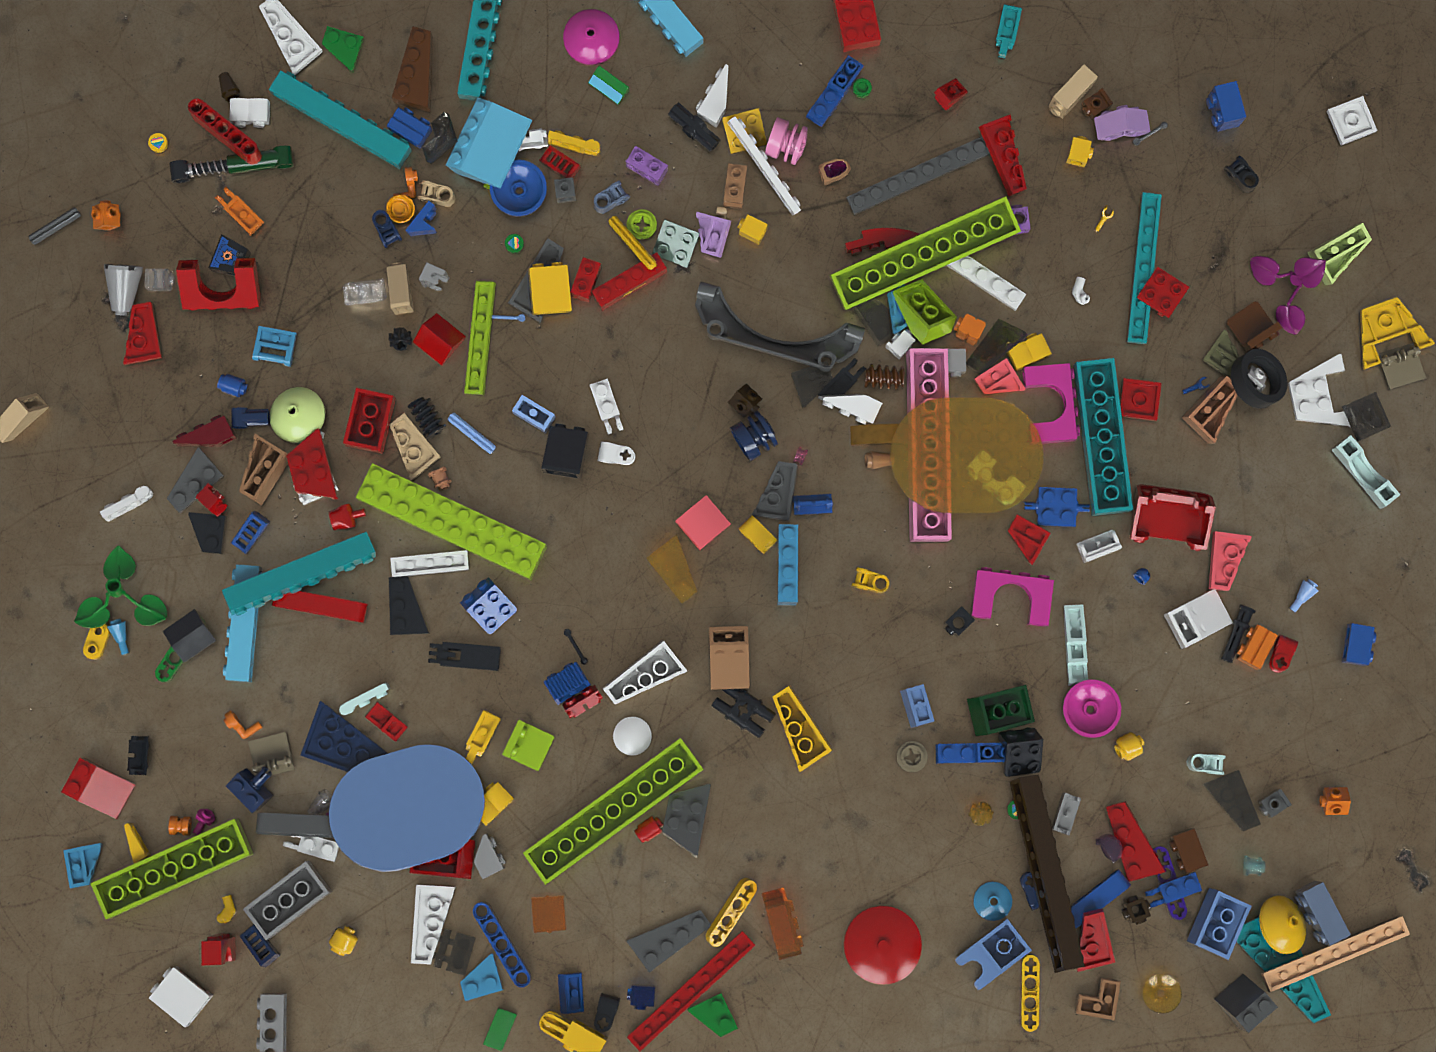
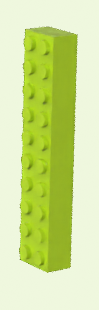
M1004 196L829 274L844 310H847L1021 232V229L1007 197Z
M373 463L356 495V499L529 580H532L547 548L545 543Z
M680 738L527 849L523 854L546 885L704 769Z

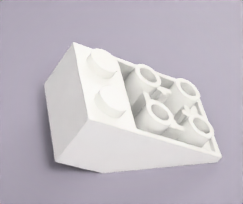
M1211 590L1164 614L1181 649L1233 623L1216 590Z

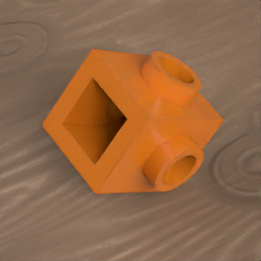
M103 200L99 204L92 206L93 229L110 231L120 227L121 214L119 204H111V201Z
M1324 787L1319 803L1320 807H1323L1325 815L1349 814L1351 799L1347 787Z

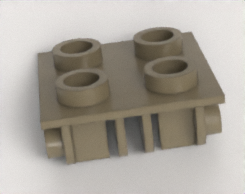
M1414 342L1378 353L1390 390L1426 379L1418 356L1420 348L1418 346L1415 347Z
M286 732L248 741L253 761V773L257 774L262 767L268 768L269 770L266 773L271 771L272 775L295 770Z

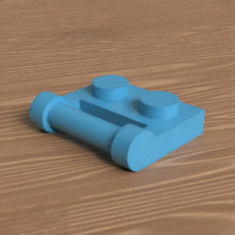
M258 326L252 359L255 361L266 360L282 363L284 366L291 367L297 333ZM261 347L286 351V355L261 352Z

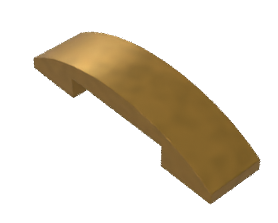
M908 424L850 426L851 445L908 443Z

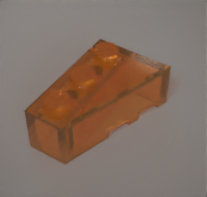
M784 887L761 893L779 960L801 955L800 947H804L801 935L797 936L796 933L799 925L797 918H792L791 912L795 911L792 899H787Z

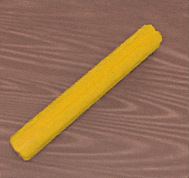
M617 216L609 218V225L649 270L656 267L657 263L619 218Z

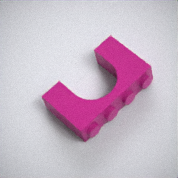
M1070 363L1024 367L1022 374L1025 389L1038 387L1052 388L1060 394L1064 404L1062 415L1057 420L1028 425L1029 445L1076 441L1077 436H1080V427L1076 425L1075 417H1078V408L1074 406L1073 398H1076V388L1072 387L1074 369L1070 368Z
M981 567V570H977L975 573L970 615L974 618L991 619L993 599L997 589L1006 584H1015L1023 588L1029 597L1030 606L1027 625L1047 627L1049 626L1054 580H1050V576L1038 575V578L1030 577V573L1019 572V575H1013L1008 570H1000V573L992 572V568Z

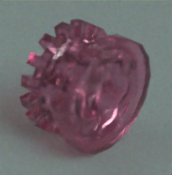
M799 446L793 462H799L802 466L805 459L803 457H806L808 450H802V447Z

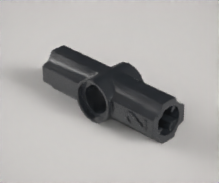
M679 102L668 113V116L682 127L683 132L689 138L696 140L708 152L714 150L721 141L718 136L707 128V125L701 118L691 114Z

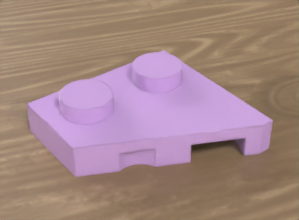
M696 212V218L699 219L700 226L698 232L701 238V252L721 258L731 221Z

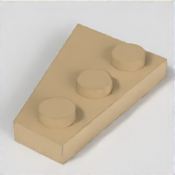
M405 413L389 425L410 481H413L441 458Z

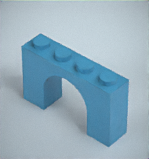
M779 524L777 605H797L798 525Z

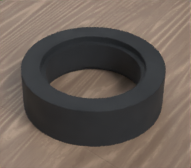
M1263 349L1250 350L1237 358L1232 365V385L1237 395L1249 406L1258 409L1266 408L1284 397L1288 386L1287 375L1280 361L1270 352ZM1250 363L1257 364L1267 374L1271 387L1268 395L1262 394L1252 385L1248 376V365Z

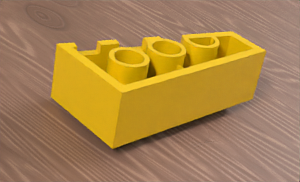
M791 685L773 696L799 772L831 752L833 748Z

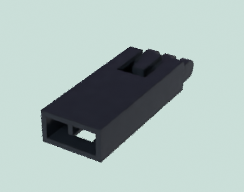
M442 642V644L430 643L429 647L437 648V652L429 651V655L436 656V659L429 658L428 663H437L444 667L499 671L501 647ZM448 651H460V660L448 659V657L456 658L455 652Z

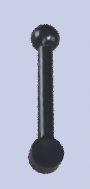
M565 629L564 635L569 638L581 658V664H587L588 659L583 656L571 636V630Z

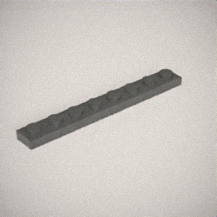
M979 137L847 196L846 199L853 214L856 215L990 155L983 137Z

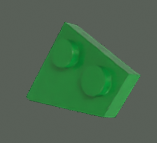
M722 993L688 1008L689 1013L720 1037L738 1029Z

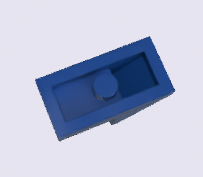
M428 201L405 231L409 236L437 233L432 226L426 223L431 221L436 215V207L433 203Z

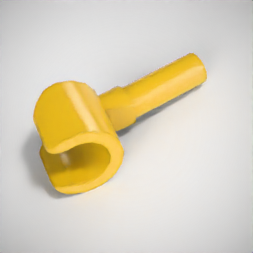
M1108 205L1103 207V216L1095 228L1098 232L1104 222L1114 214V209L1110 214L1105 213Z

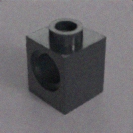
M961 606L944 622L946 625L944 629L951 636L955 635L958 637L975 619ZM955 618H960L963 621L962 628H956L953 625Z

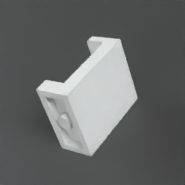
M178 966L169 967L162 976L164 980L160 984L156 983L151 989L152 995L149 999L186 1028L212 998L213 994L208 990L204 991L182 973Z

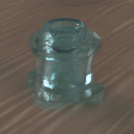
M1244 856L1243 875L1257 874V876H1261V873H1265V861H1262L1261 857L1254 859Z

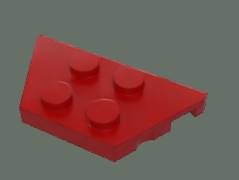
M316 429L286 455L296 493L311 494L317 497L323 496L336 500L338 496L321 430Z

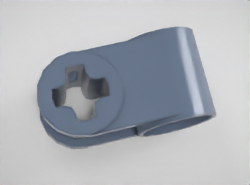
M621 181L611 184L594 197V209L598 213H607L630 198V195L626 194L622 188ZM601 199L606 200L607 205L601 207L597 202Z

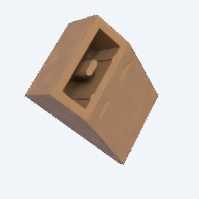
M748 626L709 627L711 690L749 689Z

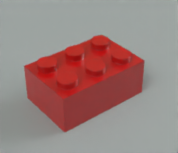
M832 0L843 52L880 46L881 36L873 0Z
M356 388L343 444L347 447L383 454L396 398L393 395Z

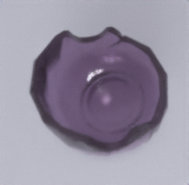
M1104 834L1095 840L1096 845H1101L1104 855L1112 863H1115L1122 857L1123 847L1115 836Z

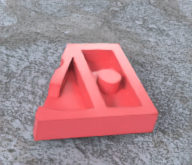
M1004 358L973 378L983 395L1025 390L1024 385L1007 358Z

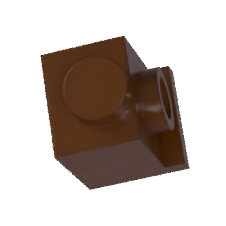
M1101 88L1082 102L1081 109L1086 117L1089 116L1093 120L1101 115L1102 112L1110 109L1113 102L1104 89ZM1097 101L1099 106H1095L1093 102Z

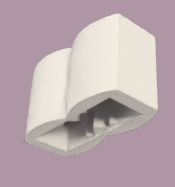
M231 98L229 121L235 127L243 128L248 124H253V127L263 128L265 125L270 124V101L264 98Z

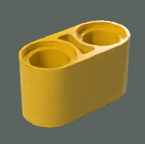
M752 515L738 528L763 554L777 542V539Z

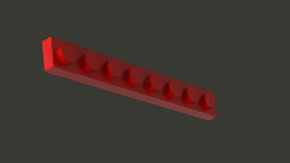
M741 931L632 1031L627 1038L640 1052L744 957L755 944Z

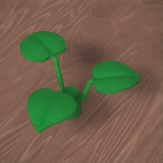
M117 546L109 554L103 567V573L106 579H108L105 585L108 591L105 594V603L103 604V601L97 597L85 599L78 608L74 622L85 628L103 626L110 618V612L106 609L110 596L117 598L121 595H124L138 606L134 611V617L141 625H155L166 620L168 614L165 604L157 596L144 595L140 603H138L124 591L120 580L130 578L135 572L136 565L134 559L120 546Z

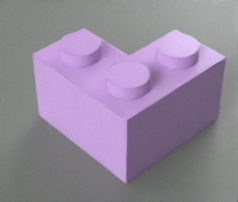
M1127 105L1116 107L1117 110L1104 111L1100 116L1094 118L1098 140L1111 141L1122 136L1138 137L1150 133L1147 110L1139 109V107L1128 108Z

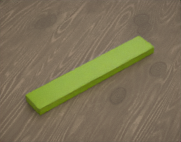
M476 281L465 394L484 395L496 287V283L491 281Z

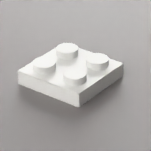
M1363 96L1326 111L1341 146L1377 131Z

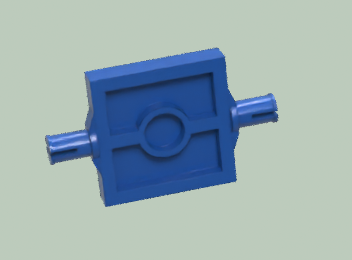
M1038 487L1036 502H1024V505H1031L1024 506V510H1035L1037 525L1076 527L1078 512H1090V509L1082 508H1090V504H1078L1077 488Z

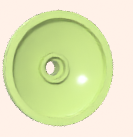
M290 388L282 392L273 402L269 415L270 425L274 433L282 440L290 443H301L316 429L322 428L325 421L324 403L314 391L308 388ZM292 409H295L294 414H291Z

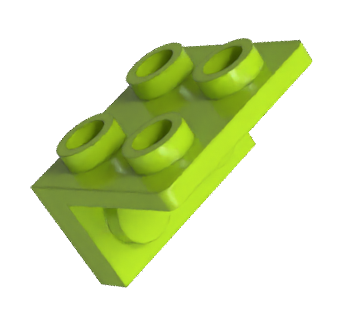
M518 720L502 755L539 771L554 740V736Z

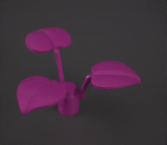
M1266 256L1252 257L1250 260L1252 273L1260 284L1272 285L1275 283L1276 278L1290 276V282L1297 286L1289 298L1287 306L1279 305L1277 307L1276 319L1285 331L1294 335L1298 334L1304 327L1305 314L1300 307L1296 305L1291 306V302L1302 287V284L1307 288H1314L1320 284L1324 276L1326 260L1302 257L1295 262L1294 272L1289 271L1288 273L1277 274L1280 266L1274 259Z

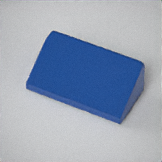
M582 973L558 974L561 1014L584 1012Z

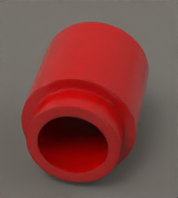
M650 816L639 824L634 832L642 843L645 841L649 842L663 831L662 827L664 824L658 816L656 818Z

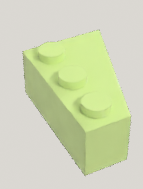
M1363 223L1355 224L1307 253L1310 258L1326 260L1322 281L1325 285H1331L1372 239Z

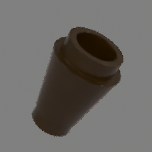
M228 72L221 73L218 77L222 98L227 102H230L231 98H239L240 90Z

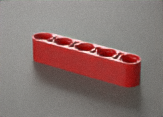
M195 98L188 103V110L195 122L248 164L254 165L260 162L262 158L261 152L251 138L203 100Z
M303 591L292 594L289 592L284 594L281 599L272 601V606L360 623L365 621L368 604Z

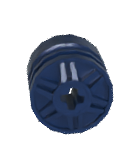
M759 411L753 413L756 422L750 416L747 417L748 427L741 421L730 427L733 437L749 461L761 455L760 445L766 451L770 450L767 441L773 447L778 445L774 430Z

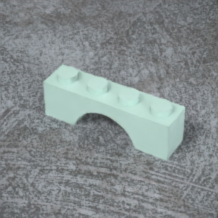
M1352 435L1345 438L1332 449L1333 453L1380 509L1386 507L1400 496V493L1391 482L1382 477L1370 465L1364 455V450Z

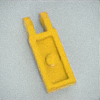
M549 130L548 144L593 156L600 153V143L593 139L585 141L579 136L574 135L571 137L565 135L562 131L555 130L553 132Z

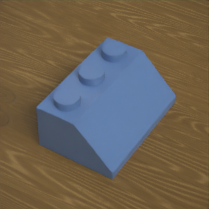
M1209 888L1187 938V942L1229 960L1251 905L1223 892Z

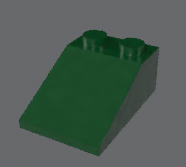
M1026 685L967 699L975 736L989 735L1035 722Z

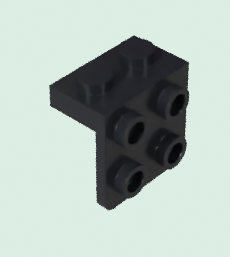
M1027 727L1021 730L999 732L998 739L1005 748L1004 775L1006 777L1033 774L1041 771L1044 739L1035 728Z

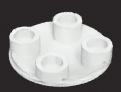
M638 717L624 718L616 725L613 732V740L616 747L627 755L643 753L649 747L652 739L649 725Z

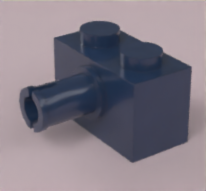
M262 767L255 776L246 768L238 772L226 785L252 814L261 809L273 796L263 785L272 776L271 771L266 773L269 770L266 767Z

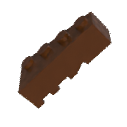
M412 26L392 99L395 104L431 113L433 36L429 30Z

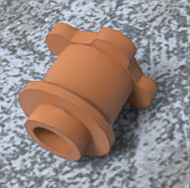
M445 466L428 473L435 484L434 489L439 488V491L449 488V483L452 482L447 476Z

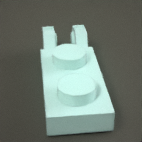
M385 682L343 703L339 707L340 713L348 715L355 710L357 705L362 708L370 703L369 699L375 696L379 699L387 695V690L390 689V686Z

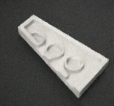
M266 0L259 6L294 75L323 52L279 0Z
M416 885L411 963H432L456 887Z

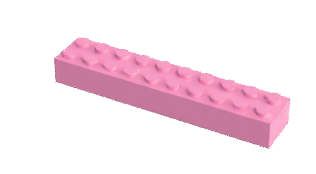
M910 348L906 352L910 542H948L952 540L948 349Z

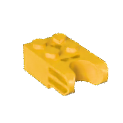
M547 1011L539 1021L540 1029L563 1043L562 1047L570 1052L574 1050L577 1052H600L608 1039L607 1036L576 1018L571 1021L555 1011Z

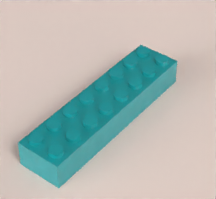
M1108 358L1076 362L1073 368L1092 516L1131 512L1133 510L1115 359Z

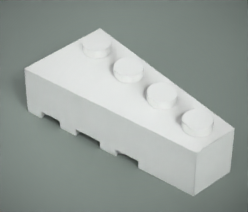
M662 640L602 689L613 703L617 704L683 674L687 670Z

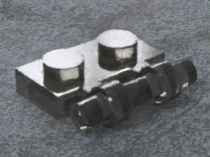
M444 928L443 935H440L438 952H435L434 967L441 968L444 961L448 963L446 971L465 976L476 937L457 932L455 939L450 938L452 930ZM448 944L453 946L450 956L445 955Z

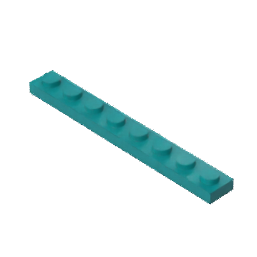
M1143 192L1141 196L1127 334L1128 343L1147 344L1150 306L1139 300L1137 296L1154 272L1162 194Z

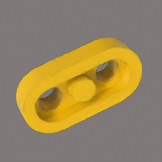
M106 623L98 627L102 629L100 635L96 633L98 628H90L83 647V653L87 658L96 660L103 655L110 636ZM92 646L96 649L94 653L90 652V647Z

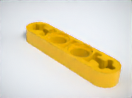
M743 878L738 882L706 932L705 938L709 944L719 947L724 943L757 891V885L749 878ZM747 885V886H749L750 888H749V890H747V889H745L744 887ZM740 899V906L734 909L732 907L733 902ZM725 916H730L729 923L722 925V919ZM714 934L718 936L717 939L712 938Z
M1031 954L1024 956L1021 961L1020 1022L1022 1028L1029 1032L1035 1031L1039 1026L1040 963L1038 958ZM1029 958H1032V961L1036 963L1032 966V972L1036 971V975H1025V971L1029 972V966L1025 965ZM1030 977L1034 978L1035 986L1031 989L1026 988L1025 980ZM1028 997H1032L1035 1000L1033 1008L1025 1006V1000ZM1024 1011H1036L1035 1015L1031 1014V1019L1035 1021L1031 1028H1028V1025L1025 1024V1021H1028V1014H1024Z

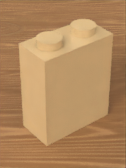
M1083 65L1053 96L1048 106L1051 108V113L1063 119L1093 87L1098 76L1086 65Z

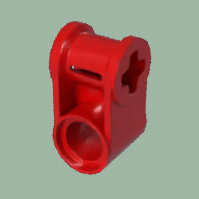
M1279 634L1269 661L1271 671L1281 673L1288 669L1297 649L1298 641ZM1279 659L1281 664H1283L1281 667H1278V663H1276Z

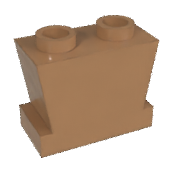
M728 163L723 207L742 210L747 166Z

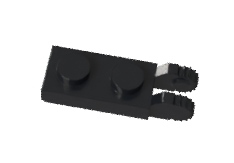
M854 358L845 368L843 367L817 396L846 394L858 381L857 379L866 371V368L864 366L861 367L853 376L849 370L858 362Z

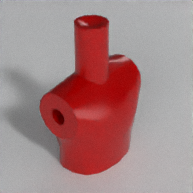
M344 504L329 511L333 530L355 528V518L366 516L364 508L353 511L350 504Z

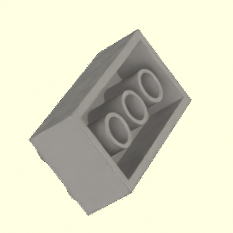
M305 861L244 907L243 910L264 939L269 940L332 891L311 862Z

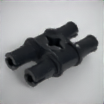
M722 689V691L736 700L735 705L730 706L717 697L711 706L723 714L727 721L729 720L738 726L741 731L746 730L760 739L765 729L752 721L751 717L753 714H757L771 723L776 713L763 705L761 699L758 700L748 693V690ZM747 705L748 713L740 715L741 710L739 708Z

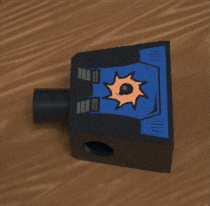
M221 234L208 268L215 273L235 276L234 265L236 258H249L251 252L244 246Z

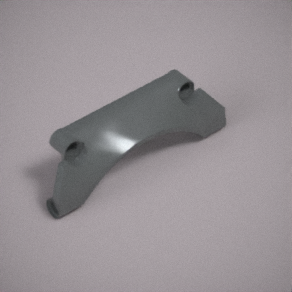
M700 282L696 295L695 307L703 325H707V335L710 339L725 341L816 367L822 371H830L835 362L842 363L857 353L865 332L864 327L845 323L834 332L814 340L800 342L776 340L764 336L744 324L727 304L719 286ZM718 326L721 329L720 333L712 334L710 332L711 327ZM828 357L831 360V364L824 366L821 363V359Z

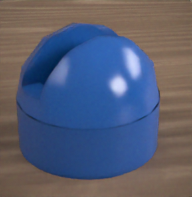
M1140 568L1133 574V577L1137 582L1145 585L1150 579V573L1147 569Z

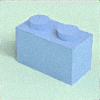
M521 395L512 410L514 415L544 433H547L556 418L555 414L524 395Z

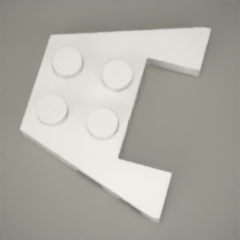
M1341 354L1336 355L1288 383L1295 420L1326 423L1336 426L1341 425L1351 428L1357 426L1354 410L1333 412L1326 375L1345 371Z

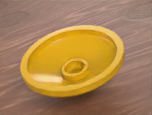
M1277 895L1268 898L1263 903L1259 915L1261 932L1271 948L1282 954H1291L1298 951L1303 946L1306 938V922L1300 908L1285 896Z

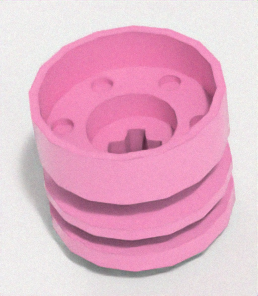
M777 117L766 147V156L777 159L780 153L784 152V162H787L789 155H793L791 164L796 165L798 159L803 154L807 142L808 127L803 126L799 134L797 133L799 124L796 123L792 131L788 130L789 121Z

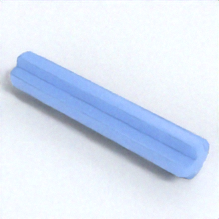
M456 413L450 414L448 421L487 453H493L496 446Z

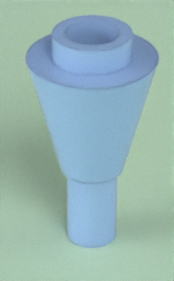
M1310 579L1307 582L1303 580L1296 600L1290 606V609L1296 613L1302 603H1305L1319 592L1316 589L1318 585Z

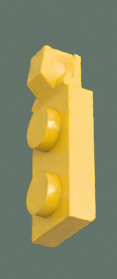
M483 710L466 743L465 750L469 752L465 759L473 764L477 755L481 757L485 752L501 718Z

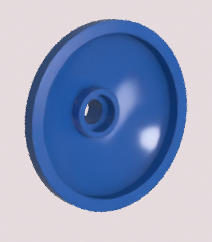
M525 160L513 161L501 189L490 185V194L494 204L502 212L511 216H526L533 213L542 205L547 193V184L542 171L533 163ZM518 188L523 189L521 194L516 193Z

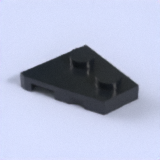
M189 512L188 515L201 551L203 553L222 554L227 516L219 515L217 517L213 514Z

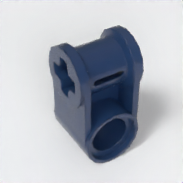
M384 210L376 211L372 216V221L385 249L388 248L389 244L397 240L402 241L396 226L387 212ZM379 216L386 217L384 224L377 223Z
M1026 872L1021 876L1020 883L1031 910L1034 911L1039 909L1033 881L1032 886L1025 884L1028 881V876L1032 878L1031 872Z

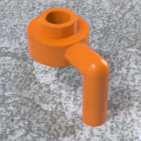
M412 166L404 167L408 192L395 193L393 196L403 194L414 199L416 197L414 181H418L417 170H413Z
M232 710L224 714L226 718L223 720L227 727L236 730L242 739L248 738L262 728L258 721L245 730Z

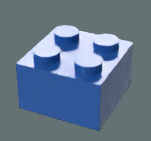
M1237 81L1214 86L1208 98H1206L1208 109H1211L1213 114L1211 116L1213 127H1216L1217 132L1239 127L1245 120L1246 113Z

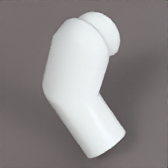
M1077 277L1072 294L1079 304L1084 305L1090 301V296L1083 290L1086 279Z

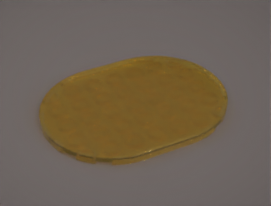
M938 398L918 405L902 419L892 438L890 463L893 475L903 492L912 501L925 509L939 513H995L1017 505L1033 490L1042 471L1043 446L1039 433L1032 421L1020 409L1008 402L994 398Z

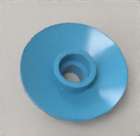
M987 882L981 885L975 892L974 907L982 918L997 921L1007 916L1010 912L1012 896L1008 888L1003 884ZM992 898L997 899L996 905H991L990 900Z

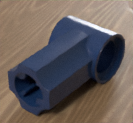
M231 408V428L245 429L249 428V426H269V409Z

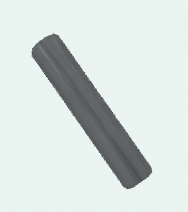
M73 207L28 236L32 244L36 245L81 216L77 208Z

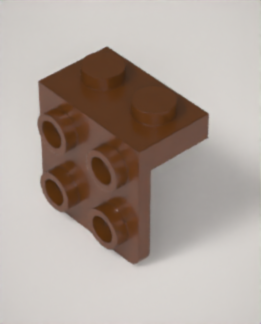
M1257 301L1236 313L1226 322L1246 352L1251 349L1261 348L1264 346L1263 341L1266 339L1273 340L1280 335L1278 331L1283 328L1279 322L1273 324Z

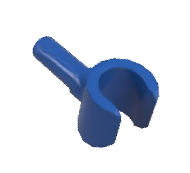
M1202 377L1193 386L1183 389V394L1197 389L1204 390L1209 387L1210 384L1203 386L1201 383L1207 377Z

